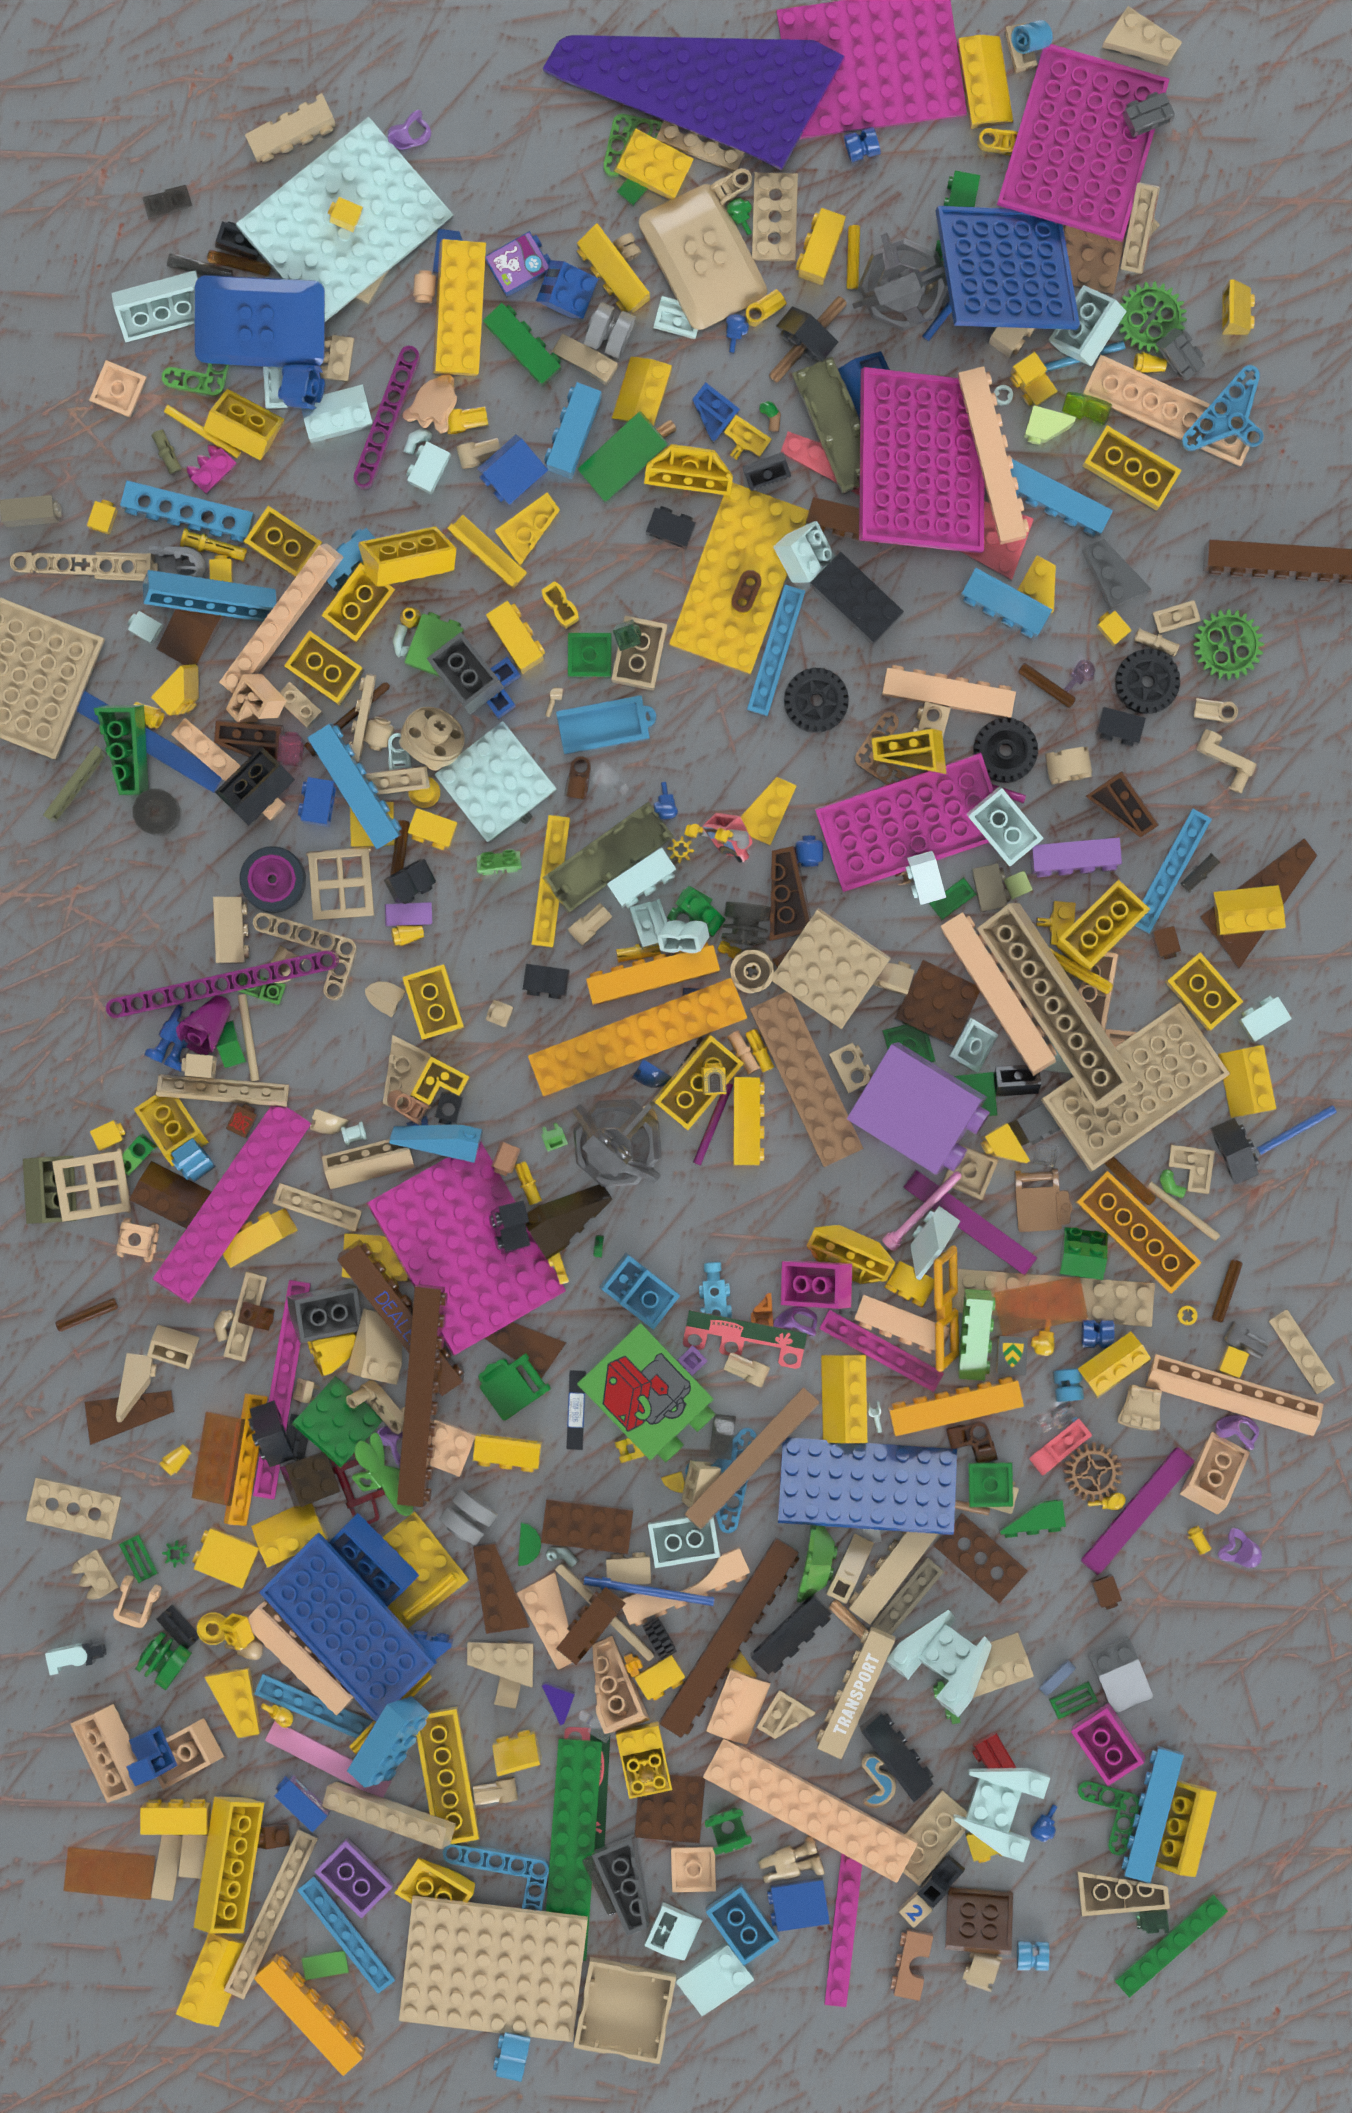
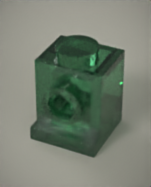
M633 619L617 624L612 630L620 651L641 644V630L638 624L635 625Z
M1167 1910L1139 1911V1916H1136L1137 1930L1142 1929V1931H1146L1148 1934L1159 1933V1929H1163L1165 1933H1169Z

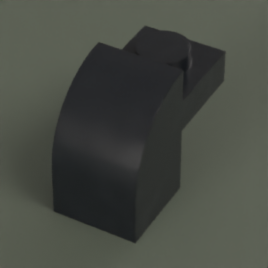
M948 1854L925 1878L919 1887L917 1895L934 1908L948 1893L950 1886L961 1876L965 1868Z

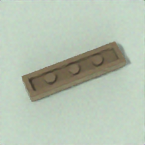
M927 1557L871 1625L892 1635L940 1578L944 1570Z

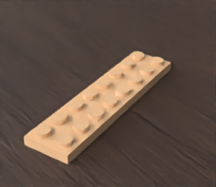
M1100 355L1082 394L1084 397L1179 440H1182L1187 430L1211 405L1103 355ZM1215 407V411L1218 414H1224L1226 412L1218 407ZM1233 417L1231 425L1238 429L1243 426V421L1239 417ZM1202 419L1200 426L1203 430H1210L1212 422L1209 419ZM1197 431L1193 437H1186L1188 439L1187 443L1197 445L1195 442L1196 438L1201 435L1203 439L1205 435ZM1255 431L1247 434V439L1251 443L1256 435ZM1233 435L1200 449L1241 467L1250 447Z

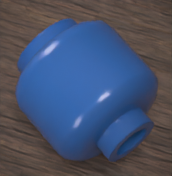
M815 835L802 836L803 840L795 843L798 863H801V867L818 866V863L823 861V842L816 840Z

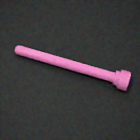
M958 1171L954 1172L896 1232L888 1233L882 1239L883 1243L890 1250L895 1251L901 1245L902 1237L961 1179V1173Z

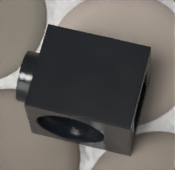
M441 1092L435 1117L439 1118L438 1123L451 1125L452 1122L457 1123L463 1097ZM447 1103L453 1104L455 1108L451 1116H446L443 1113V1106Z

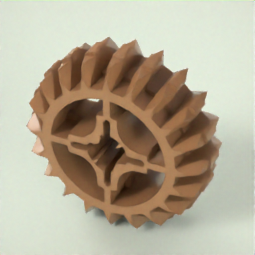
M1092 1442L1091 1449L1084 1443V1451L1081 1452L1080 1448L1077 1447L1075 1449L1078 1453L1077 1456L1072 1453L1069 1454L1073 1461H1065V1464L1070 1466V1469H1064L1063 1473L1070 1474V1476L1064 1478V1481L1073 1482L1068 1486V1489L1072 1490L1076 1487L1075 1496L1083 1492L1082 1500H1086L1087 1495H1090V1501L1094 1502L1095 1495H1097L1098 1499L1102 1501V1493L1110 1497L1111 1494L1108 1489L1111 1488L1113 1491H1117L1113 1483H1121V1480L1116 1478V1475H1123V1472L1116 1470V1468L1122 1466L1121 1462H1113L1118 1458V1455L1114 1454L1110 1457L1111 1448L1103 1452L1104 1444H1100L1097 1450L1095 1442ZM1091 1454L1103 1456L1109 1464L1096 1465ZM1085 1457V1469L1075 1474L1078 1462ZM1091 1465L1095 1469H1099L1095 1479L1091 1475H1087ZM1111 1470L1108 1482L1101 1487V1475ZM1090 1479L1095 1490L1081 1487L1077 1480Z

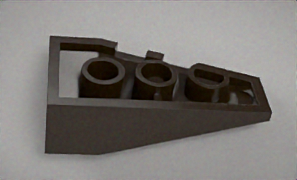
M598 1184L539 1205L527 1213L529 1222L525 1226L548 1260L564 1250L570 1244L569 1240L577 1232L581 1233L585 1229L583 1226L590 1218H595L613 1199L606 1187Z

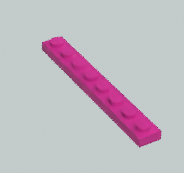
M842 1853L824 2005L846 2007L862 1864Z

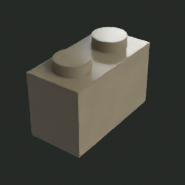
M997 863L972 869L971 872L980 913L1007 906L1010 897L1008 889L1003 888L1002 881L1005 880L1003 867L999 868Z

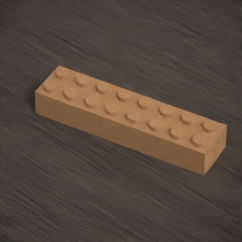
M786 991L750 1008L749 1010L822 1166L826 1167L864 1149L852 1123L847 1120L848 1114L792 995Z

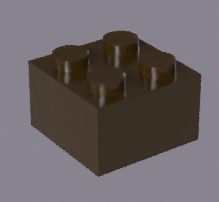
M322 1451L280 1467L294 1508L305 1506L341 1492L328 1456Z

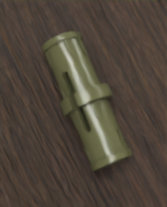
M164 429L152 433L151 437L159 450L158 455L165 462L169 474L180 471L182 467L174 453V446L170 445Z

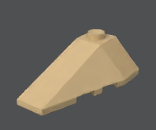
M901 961L898 962V965L887 963L873 985L906 996L915 970L910 969V964Z

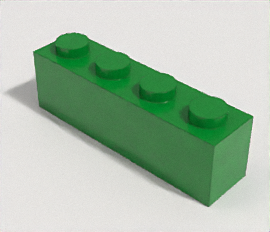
M955 170L954 175L949 176L947 189L951 190L950 197H945L943 206L975 207L981 175ZM937 240L935 251L939 253L940 260L943 261L940 240Z
M501 303L483 319V324L542 387L545 386L562 370L560 366L561 360L555 353L549 354L545 349L547 345L540 337L536 339L530 333L532 329L525 321L520 323L515 317L517 313L510 305L505 306Z

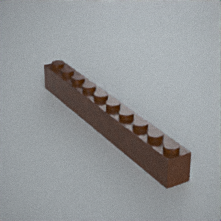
M423 1284L415 1286L397 1505L424 1507L431 1500V1489L428 1486L429 1480H432L433 1467H430V1462L435 1454V1445H432V1438L436 1436L437 1431L434 1415H437L439 1403L436 1402V1393L440 1391V1380H437L438 1371L442 1369V1358H439L440 1349L442 1350L444 1346V1336H441V1329L445 1327L446 1323L443 1306L447 1305L448 1294L445 1293V1287Z
M775 1537L659 1720V1725L680 1738L684 1734L688 1736L694 1726L691 1722L695 1716L700 1717L706 1707L704 1705L707 1697L712 1698L718 1688L715 1686L719 1678L723 1680L727 1675L729 1662L731 1660L735 1661L739 1656L741 1650L738 1648L743 1641L746 1643L753 1632L750 1629L753 1624H759L765 1614L762 1610L766 1604L770 1606L776 1597L774 1591L778 1586L782 1587L787 1580L786 1572L790 1567L793 1569L800 1558L797 1556L798 1550Z

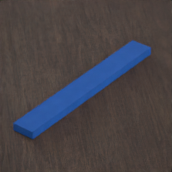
M84 691L77 712L100 725L94 708L108 704ZM145 727L147 754L214 793L222 781L219 775L199 758Z

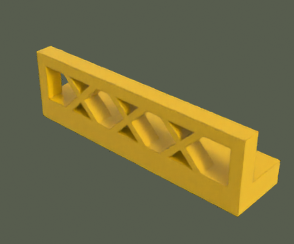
M463 514L454 524L451 523L447 528L448 532L511 589H514L527 575V572Z

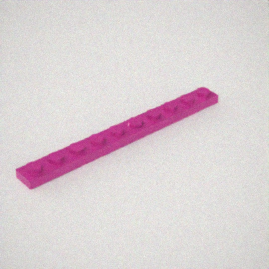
M289 1280L269 1396V1402L275 1400L281 1413L285 1432L287 1431L301 1347L290 1319L287 1296L310 1292L311 1283ZM259 1456L253 1496L275 1499L281 1464L269 1467L267 1460H262L261 1456Z

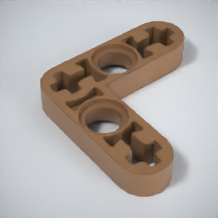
M886 712L880 717L855 755L856 764L885 785L890 784L886 780L891 777L893 770L897 772L894 776L898 779L902 777L908 778L909 776L891 763L874 760L873 752L868 757L871 760L869 763H860L861 758L859 755H864L868 749L864 748L866 744L873 749L871 744V737L873 735L886 736L882 731L876 730L878 726L881 729L884 727V718H893L895 725L893 727L889 726L885 731L889 735H893L898 727L899 719L892 712ZM884 764L889 768L887 776L881 777L877 774V767Z

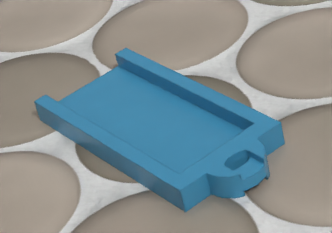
M642 695L556 711L564 755L650 739L648 728L653 726L656 721L654 709L649 706H643ZM646 712L649 713V721L646 719Z

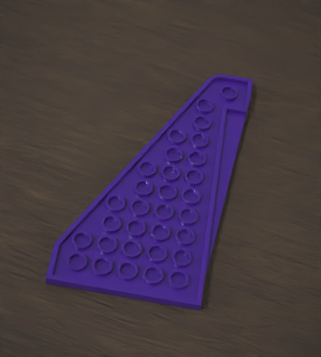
M569 35L557 42L543 67V71L561 81L581 89H587L750 154L782 171L845 58L844 55L815 40Z

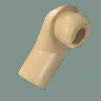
M231 1310L221 1311L214 1321L218 1342L228 1339L226 1326L234 1318V1313Z

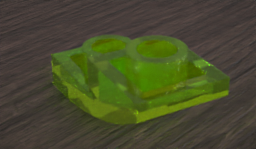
M1068 392L1062 411L1080 420L1085 416L1101 425H1105L1108 421L1112 404L1090 395Z

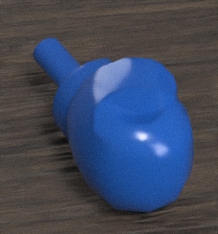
M731 314L726 319V337L731 338L729 352L732 353L735 351L736 339H741L742 335H746L749 330L746 318L738 314Z
M661 782L663 795L658 796V802L654 803V812L659 815L660 819H672L677 816L678 810L673 794L668 795L666 782Z
M1052 1805L1047 1816L1041 1814L1040 1818L1031 1828V1835L1038 1841L1046 1842L1048 1839L1054 1838L1056 1829L1053 1825L1055 1821L1051 1818L1057 1806Z

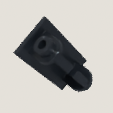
M291 1414L287 1436L291 1442L295 1458L293 1460L297 1461L305 1457L308 1438L292 1425L299 1415Z
M173 1605L156 1618L171 1637L186 1649H189L199 1639L197 1631Z

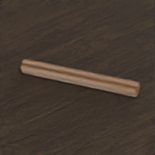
M838 296L817 321L826 329L846 306V300ZM794 345L769 373V377L774 382H779L803 355L804 349L801 346Z

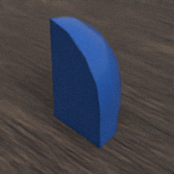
M643 1059L632 1078L647 1087L660 1088L666 1085L672 1077Z

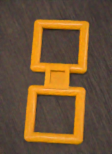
M954 1245L946 1249L933 1263L934 1306L937 1310L935 1357L936 1370L938 1372L946 1369L959 1356L958 1309L952 1308V1298L958 1293L957 1247ZM949 1259V1290L943 1294L942 1265ZM950 1322V1353L944 1357V1327Z

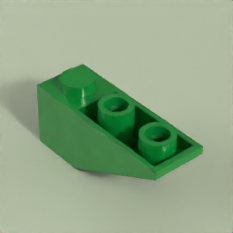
M1063 1500L1038 1502L999 1529L1000 1535L1005 1534V1538L1017 1537L1019 1532H1026L1027 1535L1040 1534L1039 1530L1048 1529L1049 1533L1061 1531V1527H1066Z

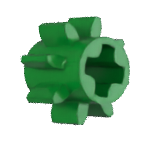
M179 1540L175 1541L174 1546L167 1543L166 1545L169 1550L162 1552L168 1558L165 1563L173 1562L174 1568L177 1567V1562L179 1561L183 1565L186 1564L183 1558L190 1556V1553L185 1552L187 1544L181 1546L179 1545ZM172 1549L175 1551L179 1549L181 1551L179 1554L180 1559L171 1556L173 1554Z

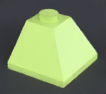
M1033 406L1024 438H1028V442L1040 445L1041 442L1045 443L1069 430L1073 426L1076 417Z

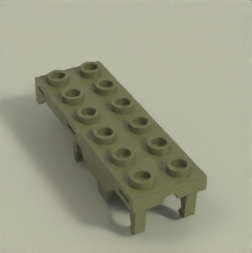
M830 357L823 360V362L820 361L812 366L793 372L792 376L840 491L844 494L860 487V421L834 359Z
M648 801L542 878L566 912L569 913L604 888L607 883L642 861L674 836L659 818V815L654 812V808Z

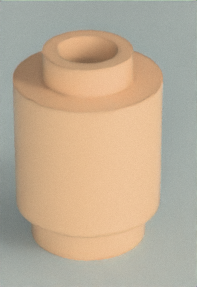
M420 270L419 274L414 275L413 296L415 297V302L432 303V298H435L436 276L432 275V271Z

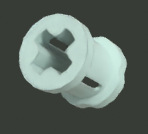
M362 1121L356 1126L349 1128L341 1127L346 1146H349L351 1142L361 1139L364 1141L368 1140Z

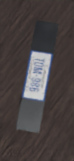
M570 1370L566 1446V1449L583 1450L585 1392L577 1383L586 1376V1371Z

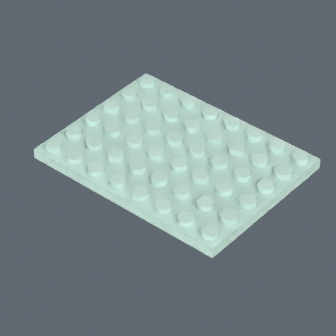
M367 117L237 222L236 226L281 279L316 280L322 283L325 288L326 322L450 221L454 215L394 145L388 142V138L375 123ZM338 197L363 207L354 233L329 222L331 215L327 214L332 202H337Z

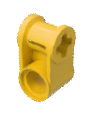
M986 128L980 133L977 145L985 152L1011 156L1018 132ZM985 135L991 136L993 143L985 144L982 137Z

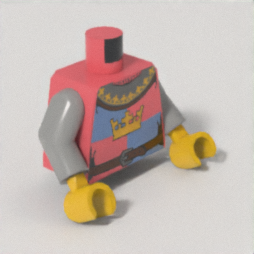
M715 813L704 825L689 824L686 826L684 835L696 838L699 832L700 836L709 837L720 853L735 856L739 863L749 858L746 849L752 845V839L740 816Z

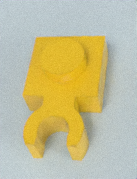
M559 1252L549 1258L548 1262L550 1267H555L561 1285L568 1283L569 1280Z

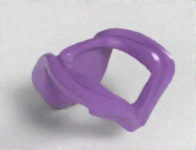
M417 109L409 115L404 124L390 127L388 130V142L400 150L426 143L431 137V129L422 120V111ZM415 120L425 129L423 134L417 139L411 138L408 132L409 126Z
M792 1307L782 1312L775 1319L773 1327L788 1330L795 1327L809 1334V1337L816 1335L817 1315L805 1307ZM802 1314L812 1318L811 1328L800 1325L794 1319V1316Z
M1229 1415L1221 1418L1216 1423L1215 1432L1221 1438H1227L1236 1434L1246 1445V1449L1253 1450L1255 1447L1254 1442L1259 1435V1428L1247 1416ZM1240 1423H1245L1254 1431L1250 1440L1241 1432L1239 1428Z
M388 1426L382 1427L377 1433L381 1437L383 1446L391 1447L392 1455L398 1465L397 1467H400L401 1456L397 1451V1441L403 1437V1431L395 1434Z
M1232 1528L1228 1534L1229 1544L1219 1550L1218 1557L1224 1561L1236 1562L1246 1568L1258 1566L1262 1559L1260 1547L1247 1538L1240 1529ZM1235 1537L1241 1539L1242 1544L1239 1551L1234 1555H1229L1227 1552L1233 1550L1236 1545Z

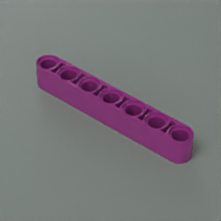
M405 346L399 353L354 472V482L361 490L370 489L375 482L418 368L420 356L414 346ZM408 352H413L416 355L415 359L411 362L404 360V356ZM405 372L408 374L405 382L396 380L399 373ZM394 392L400 394L399 401L395 403L389 401L390 394ZM384 413H390L393 415V418L389 423H384L381 421V417ZM377 433L385 435V440L382 443L373 441ZM371 453L377 455L376 462L372 464L366 462L367 455ZM361 474H368L370 476L366 484L358 482V477Z
M917 1170L913 1172L903 1186L904 1189L922 1202H925L940 1187ZM948 1192L932 1207L933 1210H936L940 1206L960 1220L957 1226L959 1229L1024 1276L1037 1260L1035 1255Z
M1177 1446L1086 1552L1081 1562L1096 1575H1099L1183 1477L1195 1460Z

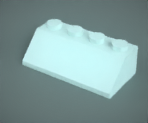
M196 271L111 293L125 343L195 324V283L198 279Z

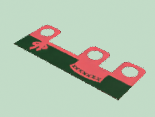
M689 1310L683 1345L690 1348L692 1345L688 1342V1337L696 1334L701 1337L702 1342L694 1347L702 1350L705 1348L707 1334L722 1336L719 1351L721 1354L728 1356L730 1352H727L724 1348L727 1342H735L738 1345V1350L734 1353L740 1356L744 1341L781 1348L778 1360L779 1365L798 1369L801 1366L807 1333ZM788 1353L796 1355L797 1362L792 1365L785 1363L784 1355Z
M568 1727L565 1729L564 1738H568L572 1732H579L582 1735V1740L602 1741L595 1849H599L605 1846L610 1733L605 1734L601 1728Z

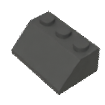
M351 1284L287 1296L290 1319L300 1343L358 1331L361 1320L357 1287Z

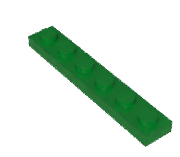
M1212 1894L1114 1981L1130 1998L1223 1917L1228 1910Z

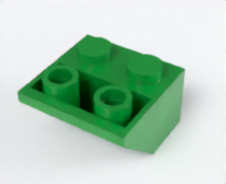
M1065 1227L1060 1257V1274L1103 1280L1108 1255V1234L1100 1231Z

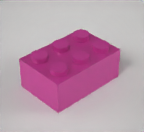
M801 1260L782 1261L781 1305L833 1309L851 1308L852 1264Z
M1109 1703L1072 1726L1071 1733L1107 1786L1145 1762L1146 1756Z

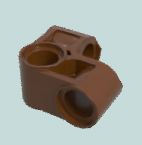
M579 756L572 761L566 782L565 796L582 800L586 799L591 764L587 758ZM583 760L587 763V769L584 772L576 771L575 764L577 761Z
M977 1421L946 1429L951 1451H953L952 1449L973 1445L972 1449L976 1463H988L998 1460L994 1442L984 1422ZM977 1426L985 1428V1435L981 1438L973 1435V1430Z

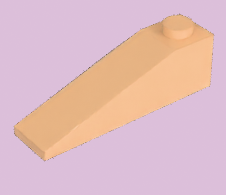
M610 1636L595 1643L592 1647L596 1683V1714L603 1732L606 1734L630 1729L650 1720L630 1673H627L625 1661L614 1637Z

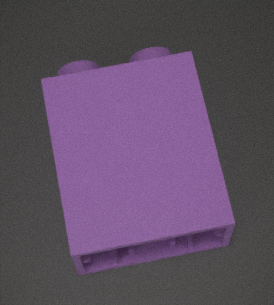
M897 1042L891 1044L847 1117V1120L936 1175L942 1172L944 1167L953 1172L957 1169L967 1153V1149L959 1145L967 1130L977 1135L989 1117L990 1112L982 1108L987 1098L985 1095Z

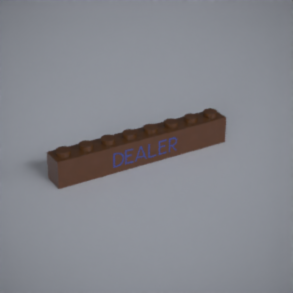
M359 1239L339 1253L337 1260L409 1353L413 1304L406 1294L402 1295L399 1291L397 1281L393 1277L389 1278L386 1274L384 1264L380 1260L376 1261L373 1257L371 1247L367 1243L363 1244ZM445 1345L442 1350L440 1349L439 1358H442V1369L438 1371L437 1380H440L439 1393L441 1396H444L460 1385L464 1380L465 1373L462 1366L458 1362L454 1363L451 1359L452 1355Z

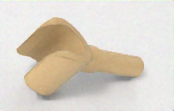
M554 687L550 691V700L545 716H551L555 699L562 700V688Z

